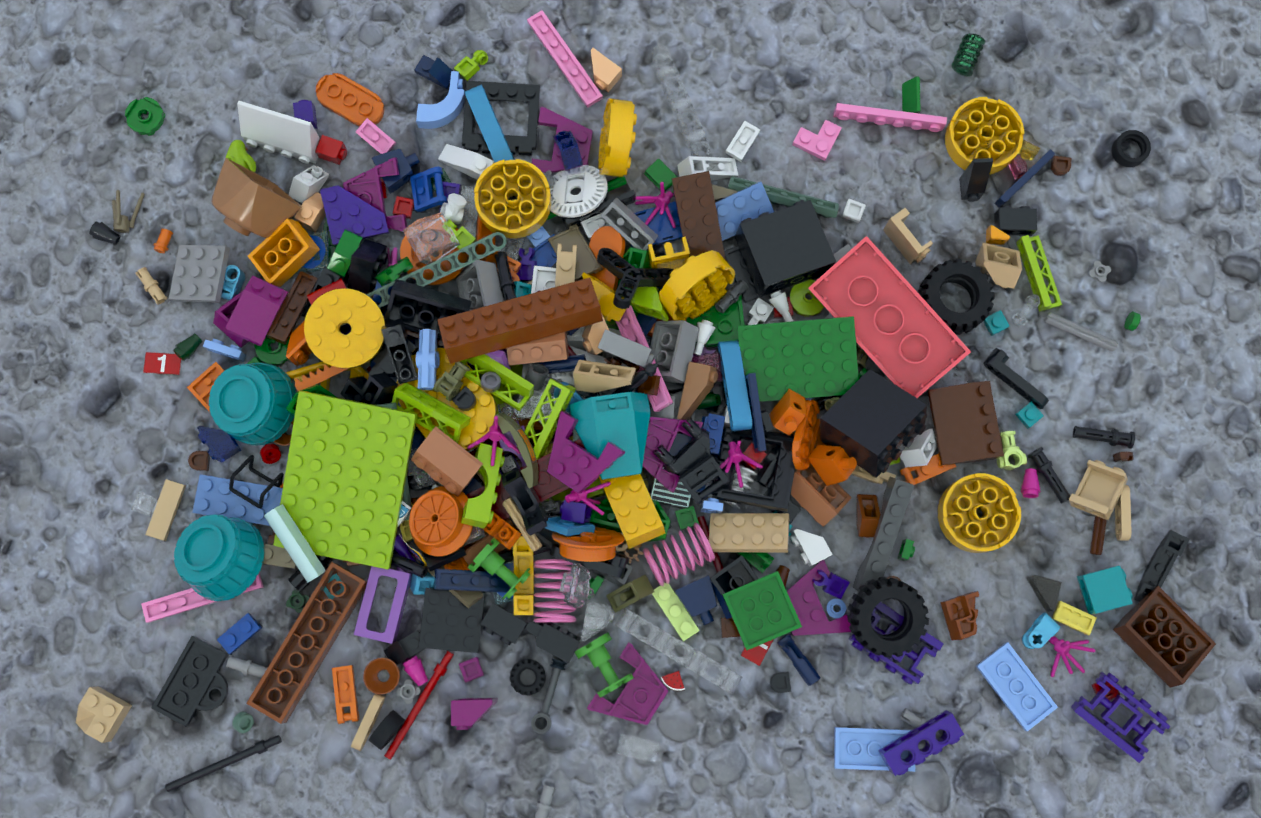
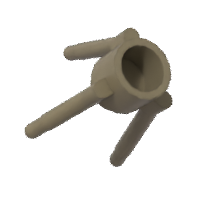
M116 190V201L112 200L114 231L128 233L130 228H134V222L141 207L144 193H141L131 220H128V216L121 215L120 190Z

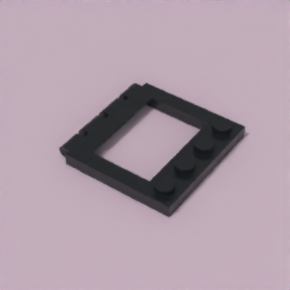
M467 81L466 91L482 84L490 101L507 100L508 102L526 101V103H529L527 136H504L512 155H515L516 149H519V155L532 156V150H536L540 85ZM465 96L462 146H465L466 150L476 153L479 152V147H482V153H490L483 135L473 133L474 114Z
M724 428L721 442L725 444L720 445L717 459L724 462L729 457L728 451L730 449L726 444L730 442L737 444V441H741V439L753 441L751 429L731 431L729 428ZM764 431L765 443L780 445L770 497L731 490L736 469L735 463H732L728 473L725 472L726 466L722 469L730 483L726 486H721L712 495L717 496V499L722 501L788 512L795 473L792 459L794 436Z

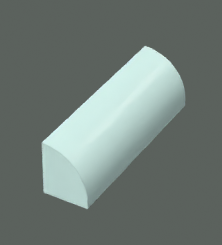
M283 504L264 515L307 583L326 571Z

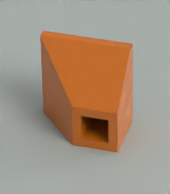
M305 320L291 333L286 357L297 367L306 363L309 355L312 353L305 338Z

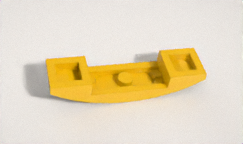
M520 536L513 545L514 574L520 578L530 568L528 571L530 576L523 584L519 581L514 587L517 589L513 595L514 615H533L534 551H532L524 537Z

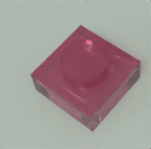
M1020 154L1016 155L1008 165L1015 180L1021 178L1027 172L1025 160L1021 158Z

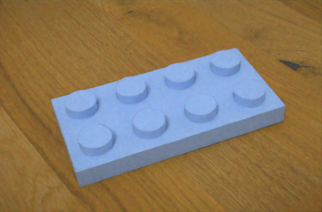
M1008 642L1004 643L976 665L977 669L1025 731H1029L1058 708Z
M834 727V768L889 771L878 750L912 730ZM908 750L902 752L901 759L907 758ZM915 764L909 767L908 771L915 772Z

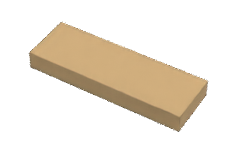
M165 480L145 535L163 541L167 540L186 485Z

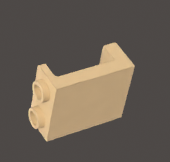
M904 208L890 218L883 231L911 265L915 261L917 263L922 261L931 251L929 248L933 243L929 241L924 246L920 245L904 224L910 214Z
M1088 460V468L1078 489L1069 498L1070 505L1109 520L1126 485L1127 475L1124 473V470L1118 467L1110 468L1099 460Z

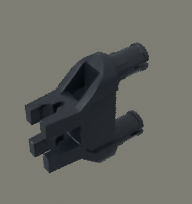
M691 417L686 419L691 426L685 422L681 425L692 436V440L675 456H672L663 445L657 447L662 454L657 449L653 452L662 461L667 472L684 474L710 455L709 433L706 429H701Z

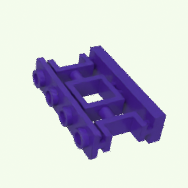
M880 602L872 612L871 617L874 619L871 625L877 633L887 635L891 631L895 632L901 626L904 617ZM875 611L898 626L889 624L885 631L881 630L876 626L881 616L876 614ZM926 632V635H921L919 640L931 649L922 646L918 654L913 650L909 653L904 651L903 656L896 657L892 655L890 658L883 655L878 656L867 650L854 638V634L849 638L854 648L859 651L864 649L869 653V658L875 662L880 660L886 664L885 668L894 674L898 672L902 675L901 679L910 685L912 683L919 684L921 677L924 675L916 667L925 653L935 657L937 651H940L944 645ZM905 655L912 659L913 662L908 670L913 672L914 676L892 662V659L898 663L902 661Z
M1102 671L1100 677L1095 680L1102 687L1090 702L1081 696L1078 702L1075 701L1071 708L1140 763L1144 759L1143 754L1149 751L1142 742L1153 729L1163 735L1164 730L1171 727L1166 722L1168 718L1159 711L1153 712L1150 709L1151 705L1143 698L1138 700L1134 697L1135 692L1128 686H1120L1117 683L1119 679L1110 672L1106 675ZM1105 682L1110 683L1127 698L1124 699L1118 694L1112 702L1108 700L1105 695L1111 689ZM1099 703L1106 707L1100 715L1106 722L1103 723L1088 711L1085 705L1091 710ZM1120 703L1134 712L1123 727L1109 718ZM1137 708L1143 709L1157 720L1159 724L1157 725L1150 720L1145 727H1142L1137 722L1143 714ZM1131 729L1135 730L1138 735L1133 739V742L1138 748L1136 749L1117 732L1119 731L1126 736Z

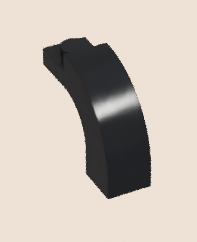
M517 466L503 474L501 478L503 487L520 510L526 532L531 536L542 531L547 526L546 521H548V517L533 487L528 488L520 471L521 469Z

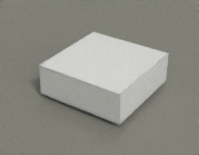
M848 199L841 217L859 223L866 205Z

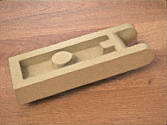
M558 243L555 287L575 282L577 245L573 244L572 252L561 251L562 244Z

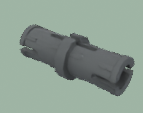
M740 279L730 290L728 289L725 295L714 305L717 311L724 313L733 303H736L739 300L738 298L749 288L747 283Z

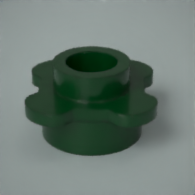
M293 590L292 595L286 601V606L295 609L297 613H301L309 600V596L302 595L298 590Z

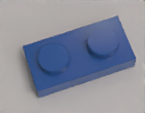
M247 613L222 634L217 641L231 655L261 630L262 627L250 613Z

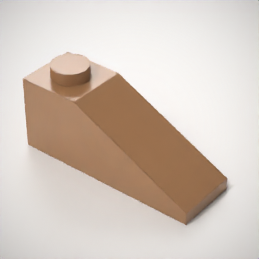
M689 362L677 419L686 420L691 417L717 381L718 372L716 367Z

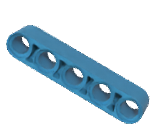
M482 84L465 91L466 98L494 163L500 160H515Z
M739 341L718 342V354L731 431L752 429V416Z

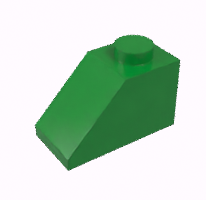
M345 229L327 269L345 276L351 264V256L358 249L363 237Z

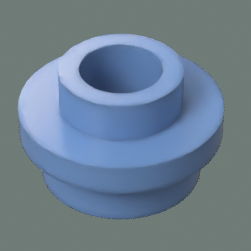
M832 599L827 603L826 611L832 618H841L846 612V605L840 599ZM834 605L840 607L839 612L833 610Z

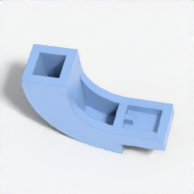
M451 71L449 93L444 100L437 104H418L416 118L418 128H439L449 124L460 114L465 104L466 95L463 89V79L460 78L459 72Z

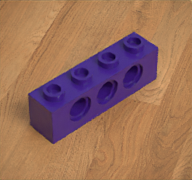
M945 710L878 751L893 775H903L909 770V767L914 764L919 765L923 763L929 755L940 753L944 746L957 743L964 733L954 715ZM942 730V736L936 739V732ZM921 740H925V746L922 749H919V742ZM908 750L907 758L901 759L902 752Z

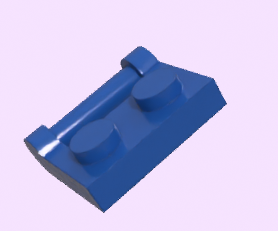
M433 167L410 177L415 211L422 212L442 205L444 202L447 203V197L444 196L441 177L443 171L441 167ZM432 177H434L437 197L434 198L431 185Z

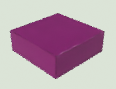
M478 657L459 664L465 683L484 676Z

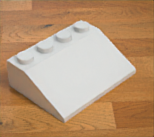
M238 101L240 132L248 146L253 148L259 146L270 153L275 151L281 153L286 158L295 157L303 163L309 164L311 162L316 164L318 155L315 150L320 137L311 122Z

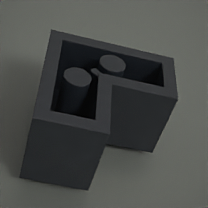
M365 239L353 253L348 280L349 289L357 290L364 294H368L375 289L377 283L375 277L379 273L381 266L385 265L388 259L386 245Z
M386 373L370 375L368 380L364 376L349 378L340 394L347 400L372 405L385 404L389 402L398 384Z

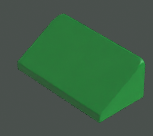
M919 76L902 84L903 112L919 114L921 111Z

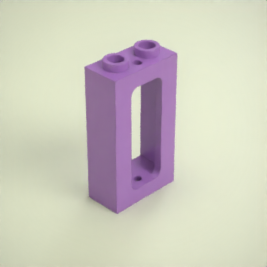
M371 566L354 635L390 644L396 642L412 574L397 567V570H388ZM380 576L396 578L398 583L386 630L381 633L368 630L367 623Z

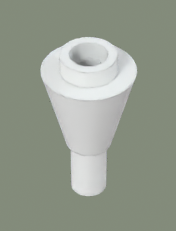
M778 290L770 294L771 298L769 301L782 314L785 322H792L793 319L789 313L786 292Z
M707 320L697 322L699 330L693 354L701 356L704 345L716 329L713 323Z

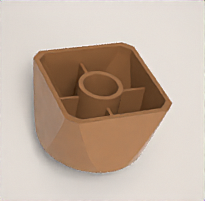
M225 158L211 202L220 213L226 216L223 222L235 231L245 236H249L252 232L261 237L268 238L287 218L291 219L302 208L298 202L272 181Z

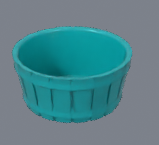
M251 363L232 366L222 372L215 380L214 385H212L209 396L211 416L221 430L240 442L255 446L269 444L271 441L273 442L280 438L288 430L294 419V416L286 410V407L296 393L294 384L282 369L272 364Z
M217 514L200 517L189 524L182 532L181 537H179L174 551L175 567L180 577L189 583L193 590L202 597L211 601L230 600L242 594L247 587L249 588L259 574L263 564L262 561L264 560L262 536H260L261 534L255 526L239 518H229Z

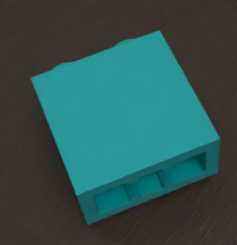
M1120 565L1077 576L1088 614H1097L1133 604L1131 600L1133 595L1127 587L1125 581L1126 574Z

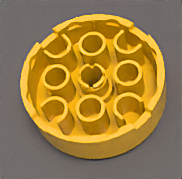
M987 97L974 98L961 105L950 120L945 132L946 149L954 163L963 170L967 169L973 159L993 158L990 174H994L1007 167L1019 153L1023 145L1024 126L1019 114L1008 103L1000 99L994 100Z
M612 98L607 100L603 115L604 125L601 128L598 169H601L599 170L600 175L616 177L627 175V170L631 165L629 153L632 143L635 142L636 132H633V125H636L637 114H634L635 104L632 101Z
M521 159L500 160L487 167L476 182L474 189L475 206L482 223L491 232H500L506 238H522L533 234L546 222L551 210L550 188L545 175L532 163ZM512 196H517V200L511 201L508 199Z
M711 250L696 257L693 255L686 260L684 265L670 273L671 277L659 292V300L675 321H685V318L688 317L694 319L709 310L727 292L726 286L734 281L735 271L717 251Z
M336 289L321 295L309 308L304 323L305 338L314 355L326 364L338 368H356L371 361L381 350L385 341L381 331L382 326H385V319L377 304L364 293L353 289ZM349 324L351 332L346 335L342 334V325Z
M976 473L953 482L943 492L938 504V522L943 534L954 546L971 553H985L1003 547L1015 536L1021 522V507H1019L1014 490L1005 481L994 475ZM977 508H979L982 511V518H979V516L977 515Z

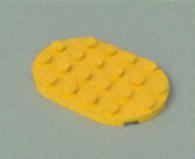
M437 348L440 364L436 369V381L442 377L445 371L449 373L455 363H449L445 348ZM415 354V355H413V360H414V364H415V368H416V372H417V376H418V368H417V366H416V354ZM463 376L461 381L464 384L461 386L460 391L466 386L476 397L475 407L469 411H463L453 401H448L442 393L434 390H421L471 417L470 424L461 430L458 444L466 451L479 446L478 444L471 449L467 448L468 445L487 434L494 423L497 406L490 392L484 391L482 387ZM418 379L407 382L408 384L418 388ZM397 380V382H396V383L398 384L397 387H399V386H401V385L404 384V383L399 384V383H398V380ZM399 399L401 407L407 408L404 401ZM413 408L418 417H423L419 409ZM430 417L432 424L436 427L439 426L437 420ZM416 423L418 429L427 438L431 431ZM446 426L448 433L454 436L455 429Z

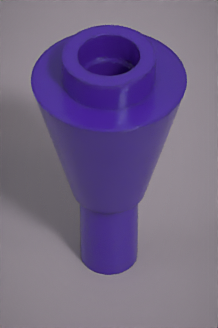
M396 533L394 549L399 555L416 562L401 538L402 533L400 535Z

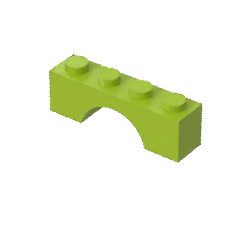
M480 443L477 447L475 458L483 463L478 472L484 480V492L478 497L467 500L461 519L462 524L484 529L488 523L492 522L494 512L491 511V507L497 499L495 487L499 486L501 474H498L499 468L503 467L505 456L502 455L503 448L496 447L495 464L491 466L492 446Z

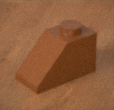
M857 494L856 525L858 536L874 537L880 519L877 496Z

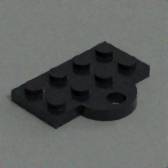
M191 636L151 708L187 727L197 710L208 711L221 706L228 695V683L225 677L219 673V670L228 654L196 636ZM214 689H218L221 693V697L217 701L211 697Z

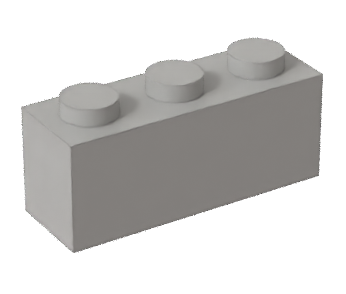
M618 198L600 215L636 249L647 250L648 244H653L658 237L653 230Z

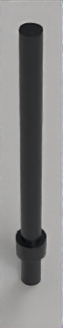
M277 735L266 741L256 742L254 746L165 784L167 792H170L256 753H264L268 751V748L281 743V737Z

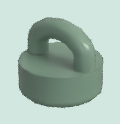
M242 711L234 717L232 726L239 733H246L252 728L254 719L252 715Z

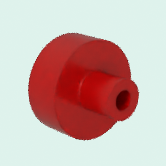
M266 444L260 450V456L264 463L273 464L281 458V452L277 445Z

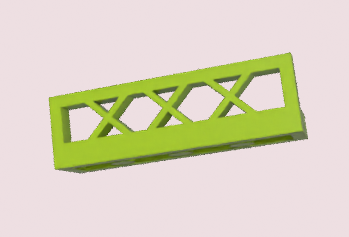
M1029 235L1022 236L1016 244L1039 312L1061 306L1062 303L1039 235L1030 238ZM1034 241L1037 247L1035 253L1031 244ZM1037 259L1042 262L1043 267L1041 268V270ZM1043 277L1048 279L1049 284L1047 287L1045 285ZM1049 294L1054 297L1055 303H1051Z
M486 354L460 361L464 364L469 362L474 365L475 370L467 371L464 377L480 387L481 379H479V374L487 372L497 373L500 376L501 384L507 387V391L499 392L497 390L490 393L518 411H521L533 396L534 385ZM519 394L524 398L518 404L512 400L511 395Z
M552 378L549 380L524 431L528 438H533L535 444L533 449L537 460L544 456L557 429L560 412L566 411L576 391V388L573 386H565ZM553 385L562 390L559 397L552 399L550 393ZM550 403L552 411L550 415L544 417L542 412L543 404ZM541 420L543 430L541 433L535 434L533 425L536 421Z
M407 382L397 387L394 391L392 403H396L397 410L415 413L413 408L419 409L423 417L417 416V424L432 431L435 425L432 424L430 417H433L439 424L437 428L456 443L459 441L461 430L470 424L471 417ZM399 399L404 401L407 408L404 409L398 405ZM446 426L455 429L454 436L448 433Z

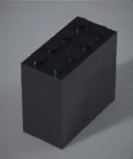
M800 200L791 207L782 206L776 212L770 214L765 212L760 214L758 218L744 219L741 221L734 236L759 297L820 277L836 263L811 200L805 202Z
M869 369L820 418V441L828 446L842 447L849 457L856 459L859 467L877 478L881 472L885 473L893 460H897L905 447L911 446L917 435H921L926 428L927 404Z

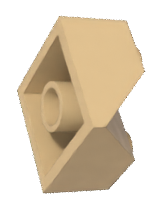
M982 243L975 261L976 266L978 265L982 268L980 270L982 274H990L996 285L1002 288L1009 287L1014 289L1022 271L1020 252Z
M98 686L89 687L78 705L76 724L85 734L99 742H111L132 705Z

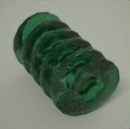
M972 33L963 36L957 54L951 64L956 73L962 76H972V70L975 69V64L981 55L980 51L983 50V45L985 44L983 37Z

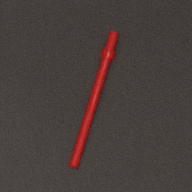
M447 650L440 664L437 663L434 668V674L384 756L386 758L392 759L440 677L445 675L448 670L446 667L454 656L452 652Z

